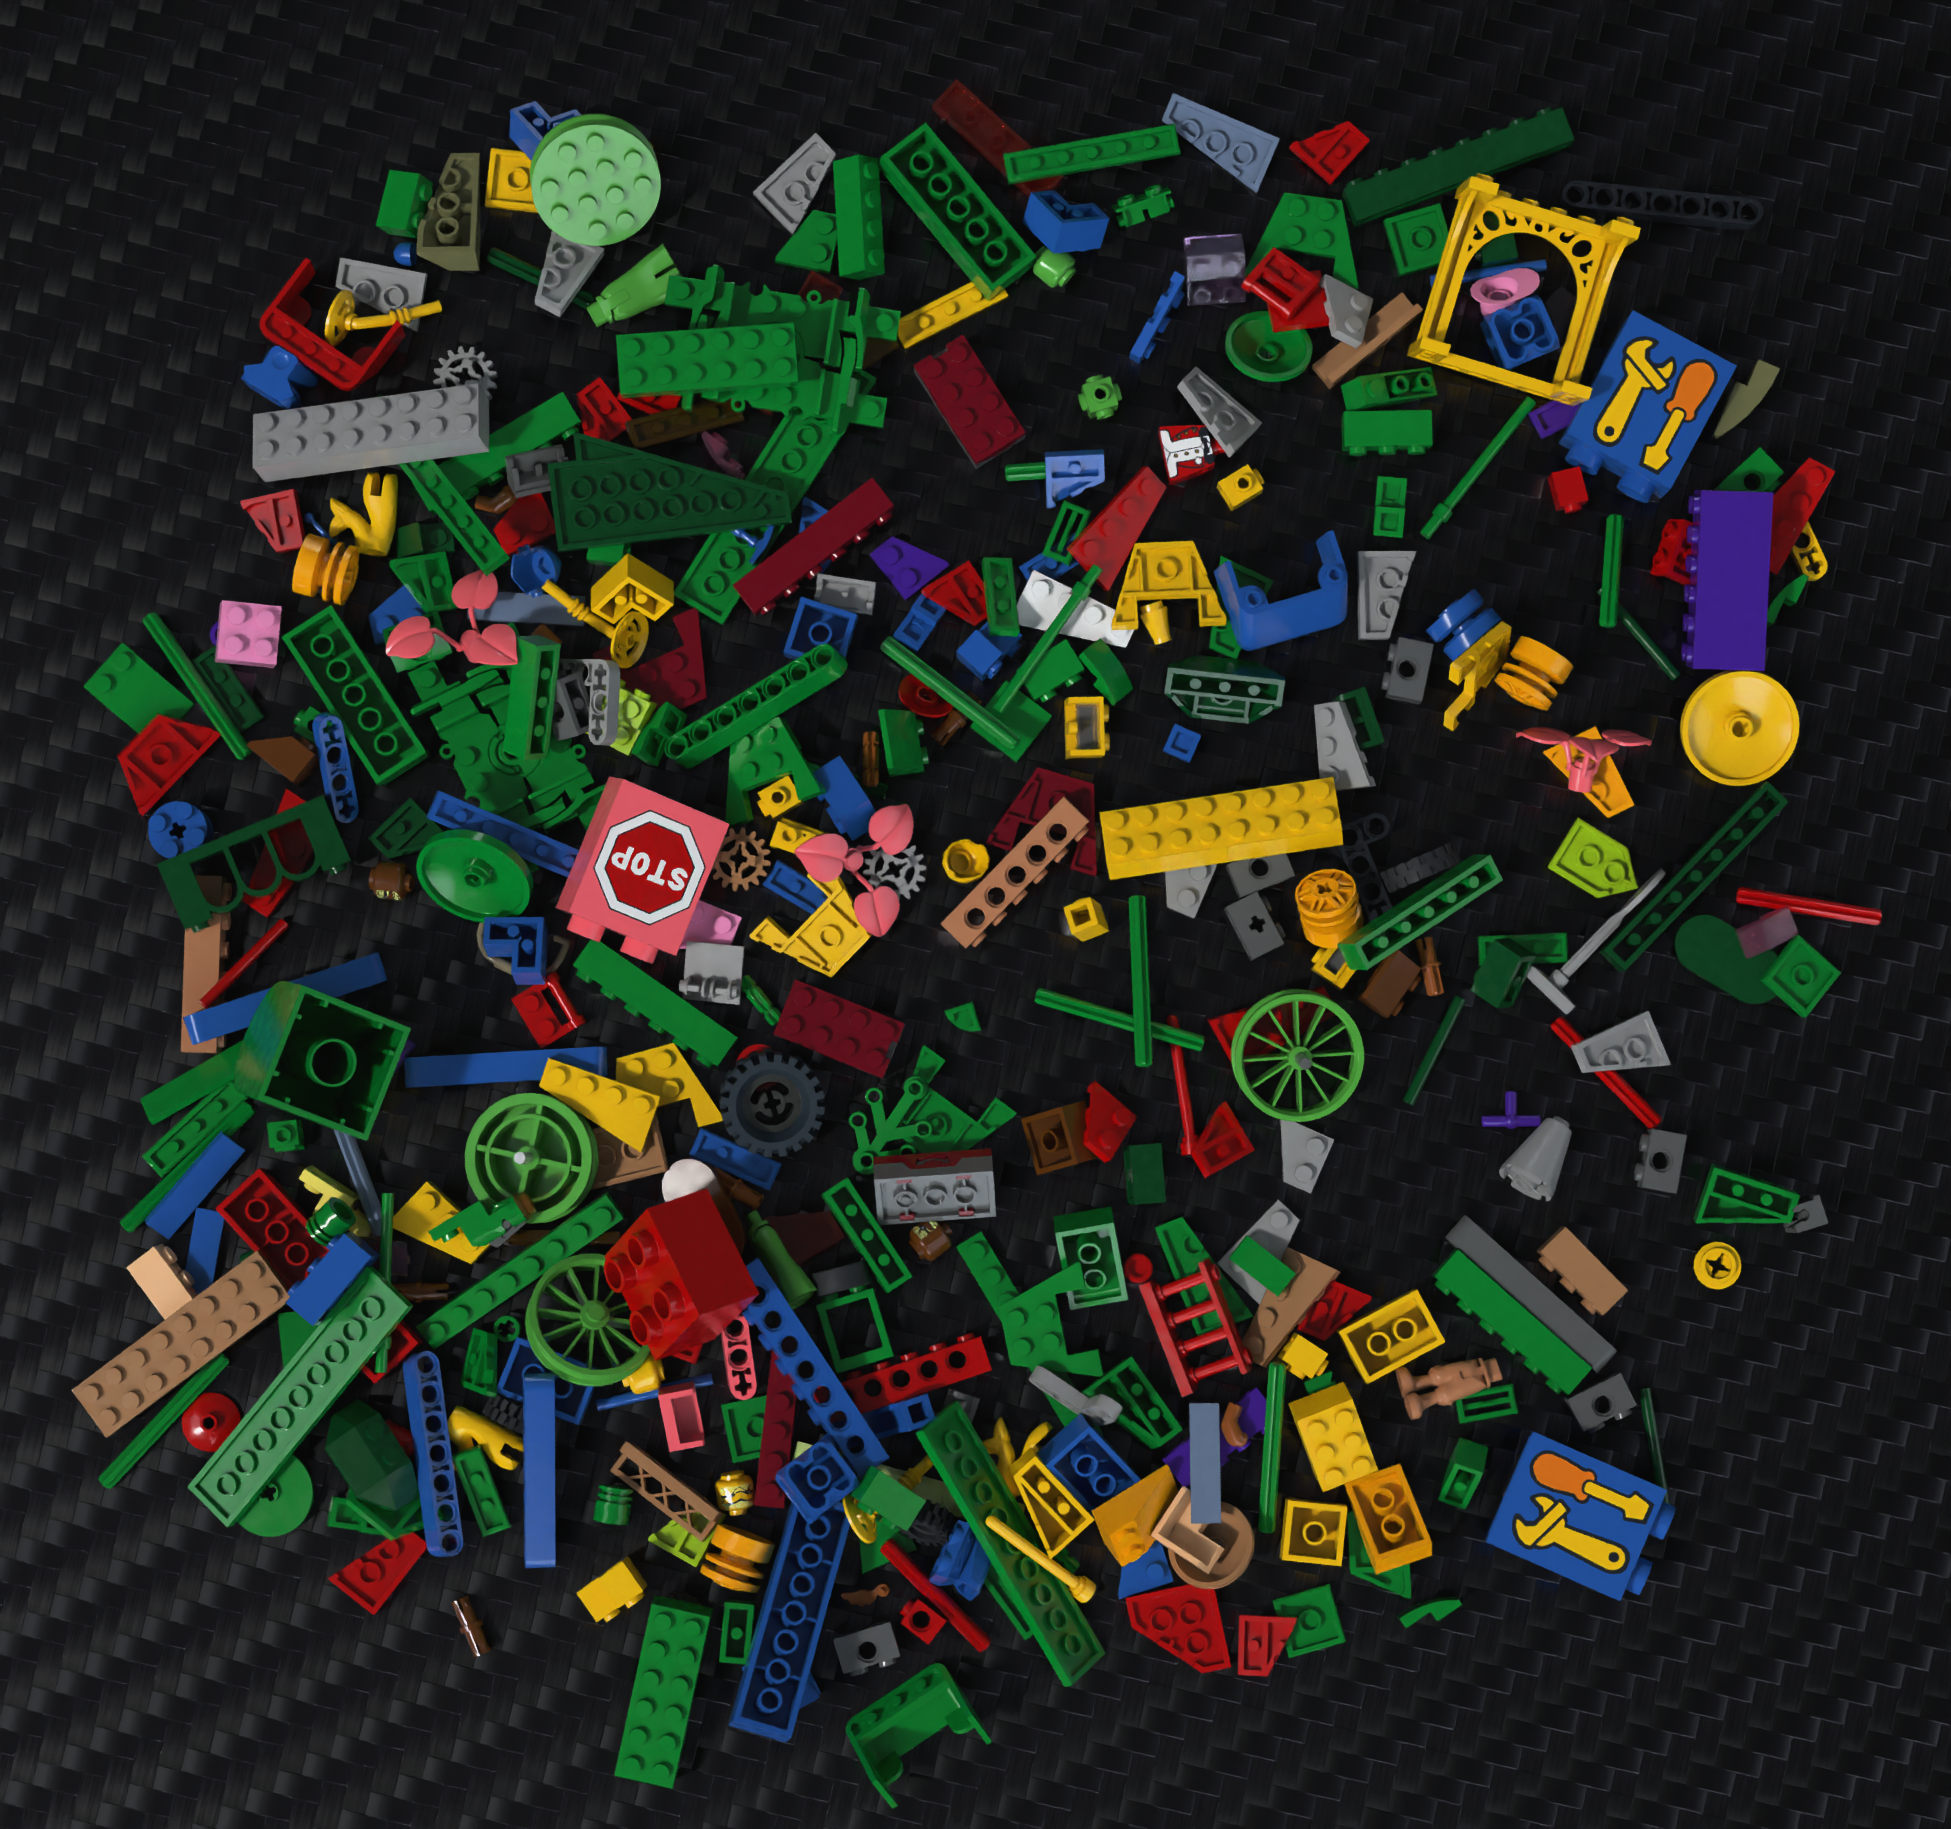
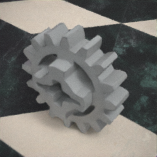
M461 346L458 348V354L456 355L451 350L447 351L448 360L439 359L443 367L442 369L434 368L435 374L440 376V378L433 380L435 386L447 388V381L454 383L456 386H462L463 384L459 378L465 377L466 373H468L471 381L466 380L464 385L478 383L490 400L492 399L488 391L489 389H497V385L491 379L497 378L498 375L496 371H489L494 364L491 360L484 362L486 359L484 352L476 356L474 347H471L469 352L465 353ZM462 361V364H460L459 366L451 368L454 364ZM476 363L482 367L484 377L475 373Z
M915 845L901 851L908 856V858L903 860L886 854L880 846L878 852L876 850L870 851L873 856L872 860H864V863L870 866V869L864 870L863 875L870 876L871 879L868 882L876 888L882 886L881 884L887 881L896 884L898 890L894 891L898 899L900 900V895L904 894L909 900L911 899L910 890L920 891L916 883L917 881L925 882V878L920 875V872L927 869L926 866L919 865L918 862L924 857L922 854L914 855ZM882 856L884 860L883 868L875 874L876 863ZM892 863L896 867L903 866V869L899 871L900 876L898 878H895L893 874L886 875L890 871L889 865ZM914 867L913 879L907 884L905 880L907 871Z

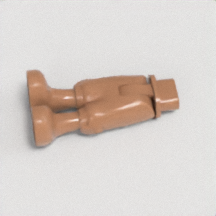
M1478 1358V1360L1459 1361L1443 1366L1436 1365L1429 1370L1427 1375L1413 1376L1408 1368L1403 1366L1395 1369L1400 1393L1404 1398L1405 1407L1411 1420L1419 1419L1426 1408L1436 1403L1441 1406L1452 1405L1454 1401L1475 1394L1485 1388H1490V1383L1502 1380L1496 1358L1485 1361L1482 1358ZM1430 1387H1438L1433 1392L1422 1395L1416 1394V1392Z

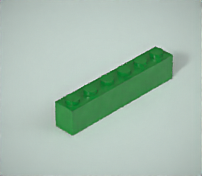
M561 392L490 434L489 452L454 456L438 465V467L466 501L476 496L480 492L478 489L487 483L492 486L504 479L505 476L503 474L507 472L505 456L554 446L553 444L561 439L568 441L574 438L573 433H580L579 429L582 427V423L564 393ZM415 486L416 490L418 491L419 495L421 496L422 500L424 501L425 505L427 506L433 516L437 514L436 511L425 499V497L418 490V488Z
M1472 855L1337 945L1351 970H1368L1503 881L1491 855Z
M590 940L573 964L578 969L576 973L578 977L588 984L593 980L603 986L600 989L601 993L613 1001L616 997H619L626 1002L624 1009L637 1018L640 1014L649 1018L648 1026L661 1035L665 1030L674 1036L672 1040L674 1044L684 1051H687L690 1047L699 1053L696 1059L709 1068L713 1064L720 1067L739 1040L737 1036L601 941L599 943Z
M1454 1249L1432 1274L1437 1280L1434 1285L1446 1296L1451 1292L1457 1297L1459 1301L1456 1305L1469 1316L1472 1312L1481 1319L1478 1324L1490 1335L1496 1332L1504 1339L1501 1345L1513 1355L1519 1352L1526 1359L1523 1364L1535 1375L1539 1371L1548 1378L1545 1384L1558 1395L1561 1391L1569 1395L1592 1369L1458 1249Z

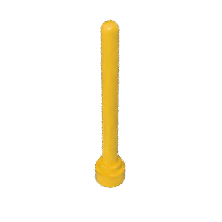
M990 1515L986 1518L985 1522L989 1528L1067 1584L1071 1595L1075 1599L1085 1603L1094 1595L1096 1584L1086 1576H1075L1053 1559L1050 1560L1048 1555L995 1516Z

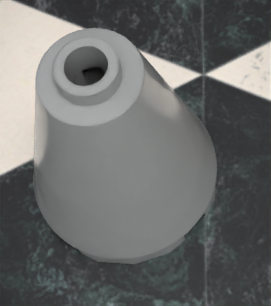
M1556 1116L1553 1119L1546 1118L1502 1164L1499 1170L1500 1176L1505 1179L1506 1175L1513 1180L1510 1185L1523 1194L1540 1200L1542 1196H1546V1201H1550L1554 1195L1572 1135V1131L1568 1128L1570 1126L1569 1123Z

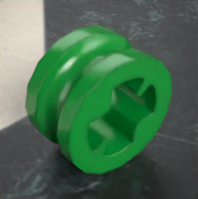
M502 1316L494 1324V1334L498 1335L500 1341L511 1342L520 1335L521 1323L514 1316ZM511 1321L514 1323L512 1328H515V1333H509L505 1337L501 1334L503 1329L500 1330V1324H506Z

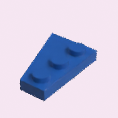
M1174 271L1170 279L1171 283L1168 291L1161 295L1154 309L1153 317L1148 319L1129 356L1133 361L1140 363L1143 357L1147 359L1150 357L1156 346V343L1153 342L1157 332L1163 334L1171 318L1167 317L1172 307L1177 309L1185 295V293L1181 292L1185 276Z

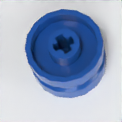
M1475 588L1460 600H1455L1438 616L1439 619L1426 630L1435 642L1442 641L1450 633L1454 635L1444 646L1443 650L1452 661L1468 650L1502 619L1493 608L1485 609L1477 617L1473 615L1484 602V598Z

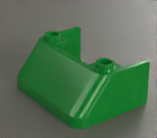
M940 1663L931 1664L852 1717L846 1726V1734L870 1781L892 1809L898 1805L888 1785L896 1781L903 1772V1763L899 1757L943 1727L949 1725L952 1731L957 1734H964L975 1728L987 1745L992 1742L974 1708L947 1668Z

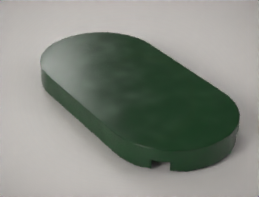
M1711 915L1692 917L1678 928L1674 938V948L1679 962L1686 969L1747 1004L1765 1003L1776 996L1772 990L1760 981V978L1778 957L1772 950L1721 919Z

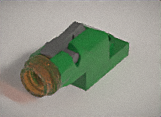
M526 1191L520 1194L516 1192L505 1200L490 1204V1209L482 1199L428 1232L434 1242L442 1238L445 1243L459 1235L460 1233L457 1228L461 1227L473 1247L486 1246L487 1244L499 1247L525 1225L526 1220L531 1219L532 1214L537 1212V1209Z

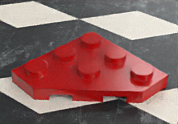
M1187 1583L1125 1597L1131 1627L1139 1633L1153 1640L1159 1646L1179 1657L1201 1673L1231 1667L1215 1589H1200Z

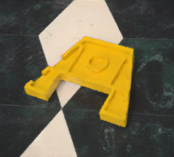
M1193 541L1134 544L1123 587L1112 619L1111 630L1138 629L1137 601L1186 598L1198 599L1199 627L1226 626L1225 613L1219 605L1218 597L1215 590L1212 589L1206 569Z
M1503 621L1494 628L1489 629L1485 636L1450 664L1449 680L1459 685L1465 679L1464 691L1445 711L1443 725L1451 731H1454L1459 724L1456 719L1463 709L1469 711L1475 703L1476 691L1481 686L1487 687L1508 658L1512 627Z
M808 873L807 877L828 896L821 906L792 936L768 915L749 937L757 942L761 941L772 946L771 949L779 953L784 952L798 959V962L828 977H832L872 934L859 924L854 912V901L840 876L830 882H820L812 878Z
M674 1043L617 1058L616 1081L661 1096L658 1107L690 1098L698 1127L723 1121L721 1112Z

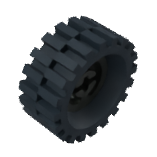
M772 1048L764 1049L765 1052L757 1053V1051L749 1053L750 1057L744 1060L740 1058L735 1062L736 1067L733 1070L729 1069L726 1074L725 1083L721 1085L719 1103L725 1127L738 1145L741 1147L744 1145L747 1147L748 1152L755 1155L756 1152L763 1153V1157H772V1154L779 1153L781 1157L786 1156L789 1150L794 1149L796 1152L802 1149V1143L805 1141L809 1143L814 1138L813 1132L815 1129L819 1130L822 1124L821 1116L824 1115L825 1111L824 1094L813 1069L809 1064L804 1063L802 1058L796 1054L792 1056L786 1050L780 1049V1052H775ZM766 1082H779L788 1088L785 1092H782L777 1087L770 1086L774 1099H780L775 1102L778 1114L784 1111L786 1103H792L788 1114L777 1121H765L755 1115L761 1111L764 1115L773 1117L769 1104H763L768 1101L765 1088L760 1091L757 1100H751L754 1090Z

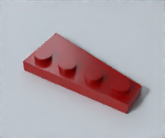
M1810 457L1773 496L1769 571L1775 575H1778L1835 474L1834 470Z

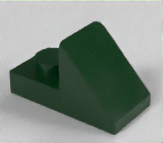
M420 522L395 529L398 559L444 551L446 554L456 552L454 534L445 523L422 525Z

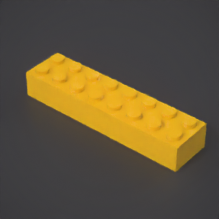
M1333 777L1099 812L1110 880L1343 845L1342 826Z

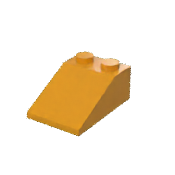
M1167 1464L1091 1511L1105 1545L1121 1567L1138 1560L1141 1555L1149 1550L1156 1540L1150 1535L1179 1492L1170 1467Z
M1400 1464L1344 1484L1375 1574L1432 1556V1541Z

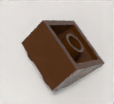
M289 736L250 741L247 744L248 748L300 787L305 785L320 766L316 746L303 737L299 741Z
M1397 950L1381 961L1356 999L1385 1019L1390 1014L1396 1016L1405 1003L1401 1000L1402 996L1407 990L1412 992L1419 983L1421 977L1417 974L1421 968L1401 951Z
M1085 1100L1021 1119L1037 1175L1099 1158L1083 1145L1084 1131L1086 1129L1085 1113L1087 1109Z

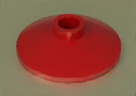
M912 674L906 676L900 683L898 690L900 700L910 711L918 715L931 718L942 717L950 713L954 706Z
M215 1392L199 1395L183 1412V1433L189 1443L197 1449L215 1452L241 1422V1415L238 1407L229 1397ZM207 1417H211L214 1420L212 1428L205 1426L204 1422Z

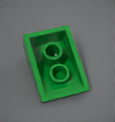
M123 642L83 686L137 733L157 713L182 720L195 705Z
M878 710L889 776L894 777L924 772L923 764H929L926 746L920 747L919 735H924L922 718H915V713L912 711Z
M1112 1207L1054 1216L1055 1236L1062 1270L1075 1262L1081 1261L1086 1283L1085 1289L1067 1292L1070 1310L1128 1300Z

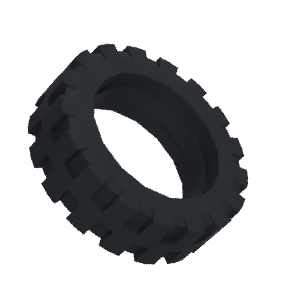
M1450 842L1383 871L1380 875L1388 892L1391 893L1458 864L1461 860L1453 843Z

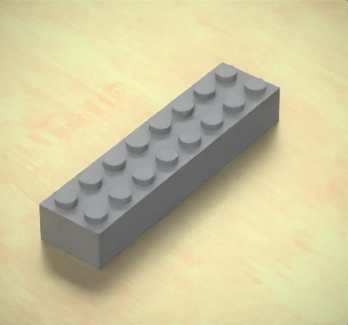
M478 383L253 414V468L264 482L489 452V398Z

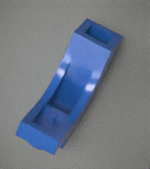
M928 1394L917 1395L861 1414L877 1439L921 1428L935 1417ZM844 1420L834 1422L831 1424L833 1427L837 1428L844 1423ZM852 1436L847 1441L848 1449L861 1445L858 1436Z

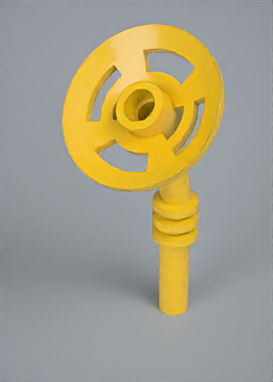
M344 289L337 294L330 306L325 323V341L335 347L342 342L349 331L354 329L392 326L396 320L403 326L404 322L410 324V321L413 319L442 312V307L439 300L409 309L402 307V311L399 308L395 312L391 310L389 314L358 317L357 314H354L355 302L353 293L350 290ZM335 326H337L338 335L336 337Z
M547 579L541 588L565 606L568 613L572 612L573 617L577 616L579 622L583 620L612 639L611 657L619 667L629 668L638 661L646 647L649 634V625L644 614L638 611H631L619 621L615 628L590 612V607H584L585 603H579L580 599L572 598L551 580ZM634 619L637 621L638 630L635 623L632 622ZM634 646L632 652L627 656L626 651Z
M927 1455L914 1468H909L907 1472L898 1478V1483L912 1491L917 1486V1483L922 1481L921 1477L934 1465L930 1457ZM852 1492L842 1498L846 1517L856 1535L863 1542L870 1544L877 1537L875 1518L878 1517V1513L874 1511L872 1515H869L856 1507L859 1501L854 1498L853 1504V1497L850 1496Z

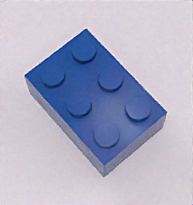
M354 1232L337 1234L326 1247L330 1251L322 1258L317 1257L308 1267L307 1271L310 1274L302 1281L298 1280L287 1292L290 1298L285 1303L312 1326L321 1324L365 1268L372 1266L380 1257L375 1250Z
M517 1336L497 1386L498 1394L523 1403V1374L552 1373L536 1357L527 1337ZM552 1348L560 1357L565 1353ZM570 1354L565 1359L574 1365L586 1368V1361ZM592 1363L591 1369H603V1367ZM554 1374L555 1416L579 1425L582 1423L596 1386L577 1385Z
M1081 1413L1037 1452L1045 1467L1091 1514L1092 1510L1142 1480L1136 1470Z

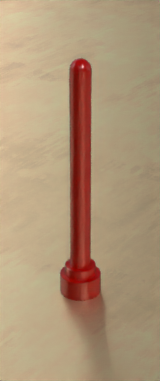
M1169 1015L1166 1019L1167 1025L1179 1029L1177 1016ZM1170 1043L1185 1136L1182 1137L1183 1143L1180 1144L1181 1155H1191L1190 1152L1199 1139V1135H1196L1183 1048L1182 1046Z

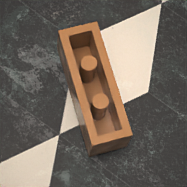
M1561 1226L1537 1250L1542 1256L1539 1262L1549 1272L1555 1269L1562 1277L1559 1282L1571 1294L1576 1291L1583 1298L1580 1303L1592 1315L1595 1312L1599 1315H1604L1628 1291L1566 1227Z

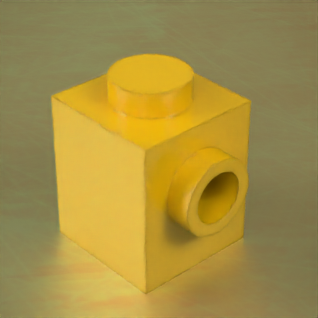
M1247 464L1219 481L1217 489L1230 510L1234 511L1262 493L1263 487L1261 485L1264 484V480L1256 468L1251 470Z
M789 776L758 792L761 800L757 801L758 806L765 817L771 814L774 820L804 803V801L798 800L796 788Z
M1091 897L1078 899L1073 904L1063 907L1071 934L1082 942L1109 932L1101 904Z

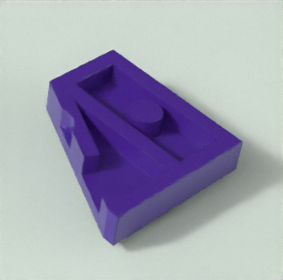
M893 536L869 554L905 601L950 567L947 561Z

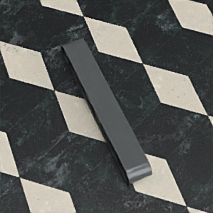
M1466 1215L1445 1236L1453 1246L1583 1359L1597 1374L1616 1354L1617 1350Z

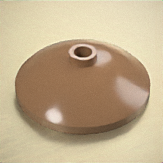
M1221 1501V1523H1209L1202 1533L1224 1548L1209 1574L1168 1548L1171 1565L1178 1576L1188 1584L1200 1589H1218L1234 1582L1248 1567L1254 1551V1534L1248 1519L1236 1507Z

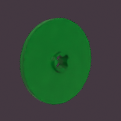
M292 1453L237 1520L249 1532L265 1537L284 1535L300 1526L308 1516L314 1500V1483L307 1466ZM267 1485L270 1488H276L277 1492L273 1494L274 1500L271 1496L266 1497L264 1494L268 1490Z

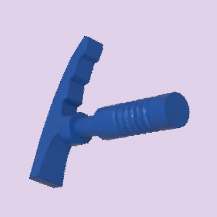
M775 526L767 527L766 532L763 534L764 538L761 540L755 535L752 537L745 530L730 531L738 538L742 537L746 540L751 548L756 547L753 556L749 560L752 566H755L767 549Z

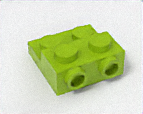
M620 678L617 737L614 743L609 746L627 756H632L631 751L642 730L650 720L657 704L649 700L651 697L649 693L639 688H635L632 691L625 687L626 681ZM604 696L602 699L603 710L606 708L607 704L606 696Z

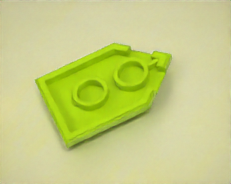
M1580 818L1576 819L1547 867L1596 898L1638 889L1629 849Z

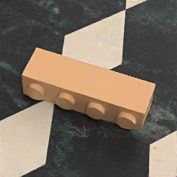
M163 1244L152 1247L126 1268L162 1317L167 1319L198 1294L192 1287L195 1284L192 1276L186 1270L182 1271L176 1263L177 1257L168 1246L165 1247Z

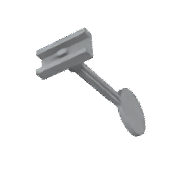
M1661 868L1647 880L1622 909L1611 916L1560 970L1556 969L1548 977L1536 967L1531 966L1527 978L1565 1014H1568L1575 1007L1566 993L1561 990L1569 982L1568 978L1620 925L1624 916L1658 884L1666 872Z

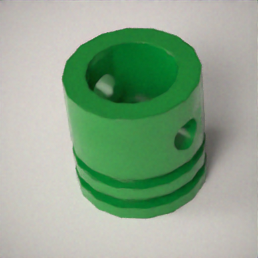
M331 1197L306 1222V1228L316 1242L327 1247L337 1234H344L356 1223V1217L352 1209L345 1202L336 1197Z
M599 1484L598 1488L601 1491H598L597 1496L600 1499H596L593 1520L607 1524L628 1525L631 1510L629 1501H632L633 1498L630 1494H633L634 1489L617 1485Z

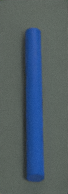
M1546 260L1465 270L1462 283L1477 281L1516 268H1527L1535 272L1546 271ZM1430 275L1431 287L1433 286L1436 275Z
M708 1373L661 1384V1387L694 1381L695 1388L713 1385L714 1383L712 1374ZM659 1389L642 1394H634L631 1391L596 1399L597 1409L601 1411L657 1398Z

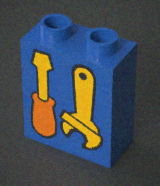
M1633 310L1624 321L1589 386L1593 388L1589 400L1579 404L1571 422L1559 441L1560 445L1570 449L1565 460L1574 467L1580 466L1581 471L1591 475H1596L1600 467L1621 477L1617 488L1627 496L1640 502L1648 503L1652 494L1662 498L1672 488L1737 365Z
M1531 1431L1485 1540L1487 1543L1620 1601L1625 1590L1640 1595L1653 1562L1640 1557V1553L1648 1534L1661 1540L1664 1539L1676 1507L1663 1501L1667 1492L1666 1489Z

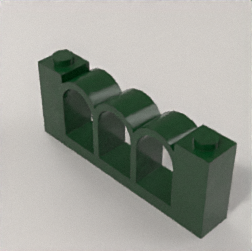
M322 795L160 862L157 866L186 931L192 929L193 933H197L210 927L208 922L214 920L212 913L222 915L231 913L239 908L244 900L245 893L255 898L270 897L282 885L283 877L293 882H304L314 877L320 868H322L324 874L330 872L331 876L346 871L348 869L346 864L351 863V860ZM301 820L314 849L315 861L310 870L297 875L289 873L283 868L268 833ZM263 836L277 873L276 879L270 887L258 891L252 890L245 885L230 849ZM224 852L237 882L238 891L233 902L227 906L218 907L211 905L205 899L191 865Z

